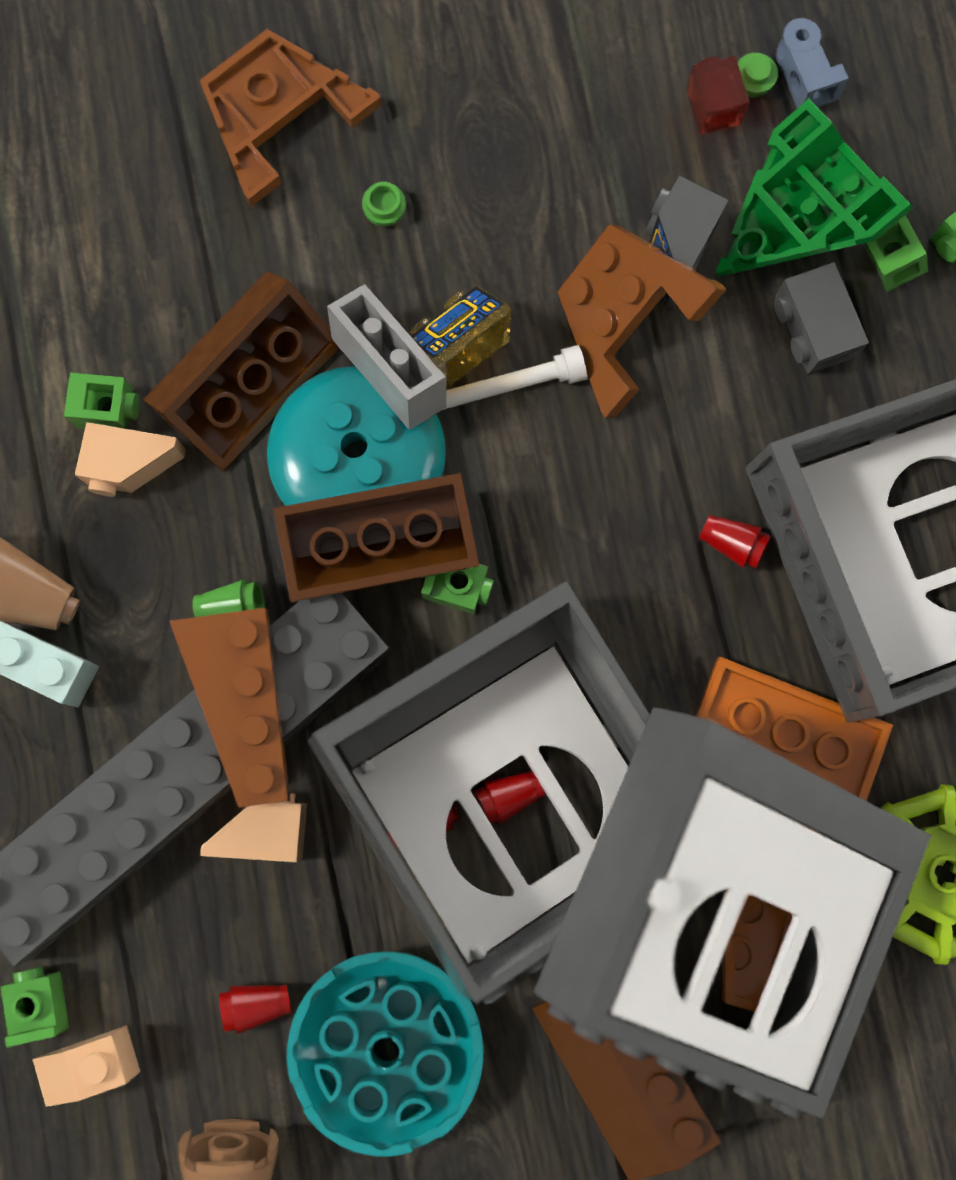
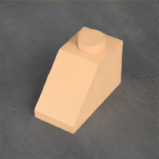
M86 422L75 476L88 485V491L95 494L114 497L116 491L132 493L182 460L186 449L176 437Z
M289 793L290 801L246 807L201 846L200 856L299 862L303 858L307 804L295 803L296 794Z
M127 1025L33 1059L46 1107L80 1101L125 1085L140 1073Z

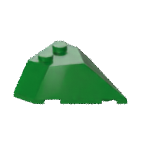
M808 98L773 130L768 142L771 150L763 169L757 170L731 233L734 236L733 243L727 257H721L715 274L721 277L875 241L910 212L913 207L884 176L880 179L844 142L834 124Z

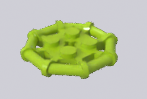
M941 784L937 790L894 804L886 802L880 809L911 825L913 824L908 819L935 810L938 811L939 824L920 828V830L932 836L893 938L932 957L935 964L947 965L950 959L956 958V937H953L952 925L956 924V877L953 883L944 882L940 886L937 883L938 876L934 873L936 866H943L947 860L951 863L950 872L956 875V791L953 785ZM916 912L936 923L934 935L932 937L905 922Z

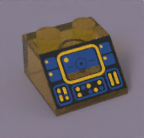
M475 286L466 294L464 291L458 292L445 303L444 311L432 320L429 318L422 319L409 331V335L446 376V389L509 342L511 308L504 301L478 286Z

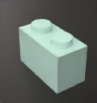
M0 621V675L61 704L79 707L99 666L29 632Z

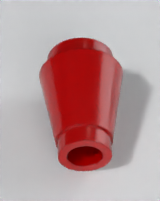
M710 514L699 539L707 542L708 545L743 569L746 565L757 569L768 547L771 535L762 532L763 527L721 517L718 518Z
M533 771L529 773L482 781L481 787L472 790V794L490 824L496 822L497 825H501L536 802L537 799L544 797L545 791Z
M287 984L280 986H230V991L219 993L224 1033L236 1030L238 1035L280 1018L282 1015L291 1014Z

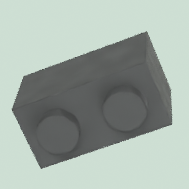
M835 262L784 280L775 295L774 308L779 321L787 324L792 336L791 350L793 356L798 363H803L807 375L854 359L869 344Z

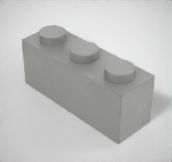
M365 284L327 306L333 341L370 382L409 430L446 408V376Z

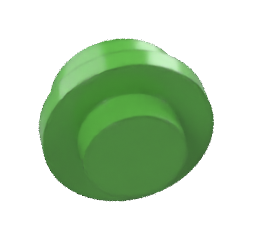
M750 53L743 56L738 61L734 70V81L738 90L748 97H759L768 93L774 87L778 77L776 64L770 57L762 53Z
M378 182L365 192L362 199V207L366 218L371 223L378 226H390L397 223L403 217L406 210V201L403 192L397 186L389 182Z

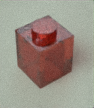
M736 56L722 59L710 57L693 65L687 84V92L699 133L704 134L741 125L750 102Z

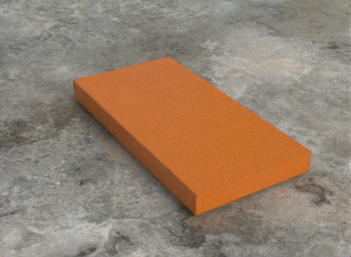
M723 657L716 659L695 717L712 720L865 801H867L893 727L892 724L874 717L847 723L839 703Z

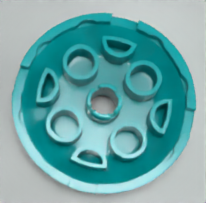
M355 366L341 367L323 372L298 387L278 411L270 430L267 446V463L271 481L277 495L285 506L442 477L446 459L445 439L437 414L409 430ZM361 440L367 445V450L360 457L350 458L344 454V448L351 442Z
M397 951L369 952L352 957L325 973L308 991L296 1011L287 1044V1065L290 1083H293L297 1097L304 1108L303 1112L310 1122L336 1144L351 1151L372 1156H396L411 1153L413 1149L428 1144L438 1137L441 1138L449 1132L467 1111L474 1098L483 1066V1040L477 1014L471 1001L458 993L448 974L442 968L424 958ZM391 1037L397 1043L400 1054L395 1059L389 1061L382 1060L376 1055L373 1045L381 1038Z

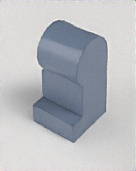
M805 18L794 19L787 24L776 52L777 62L797 108L808 98L817 107L839 100L849 79L842 64L830 66L822 46L819 44L821 39L819 27L810 19Z

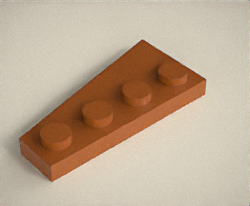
M266 608L169 621L238 807L290 801L268 610Z

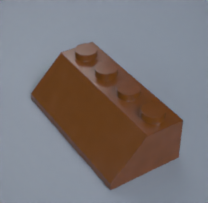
M266 271L143 400L223 472L277 415L287 398L303 383L310 380L339 349V346L331 337L330 327L289 280Z
M461 473L273 508L290 602L479 567Z
M544 999L532 1006L540 1024L629 1180H639L679 1170L721 1144L683 1076L656 1062L657 1056L647 1054L645 1060H641L616 1048V1041L605 1038L603 1044H598L582 1037L573 1031L574 1025L550 1015L548 1009L551 1004Z

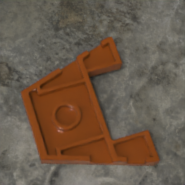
M268 29L200 80L246 200L251 207L282 184L279 174L256 148L319 99L325 97L351 128L382 106L381 96L369 87L364 89L350 81V76L338 69L332 71L315 61L314 55Z
M611 224L608 225L558 291L574 339L582 351L586 371L598 405L605 418L617 417L640 390L615 358V353L665 293H668L688 320L700 321L727 290L721 283L702 276L696 272L695 268L684 262L676 261L664 254L662 249L622 226Z

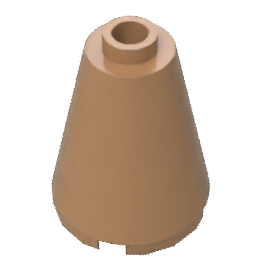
M0 537V621L57 630L61 623L70 625L80 603L79 599L73 597L75 588Z
M232 1118L204 1123L203 1133L191 1138V1130L184 1133L178 1142V1160L183 1180H271L279 1151V1139L276 1131L270 1128V1135L260 1131V1122L248 1119Z

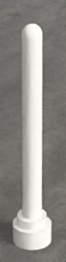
M576 345L561 349V354L553 356L554 361L446 390V408L444 409L557 378L560 382L568 380L569 384L587 380L586 366L580 346Z

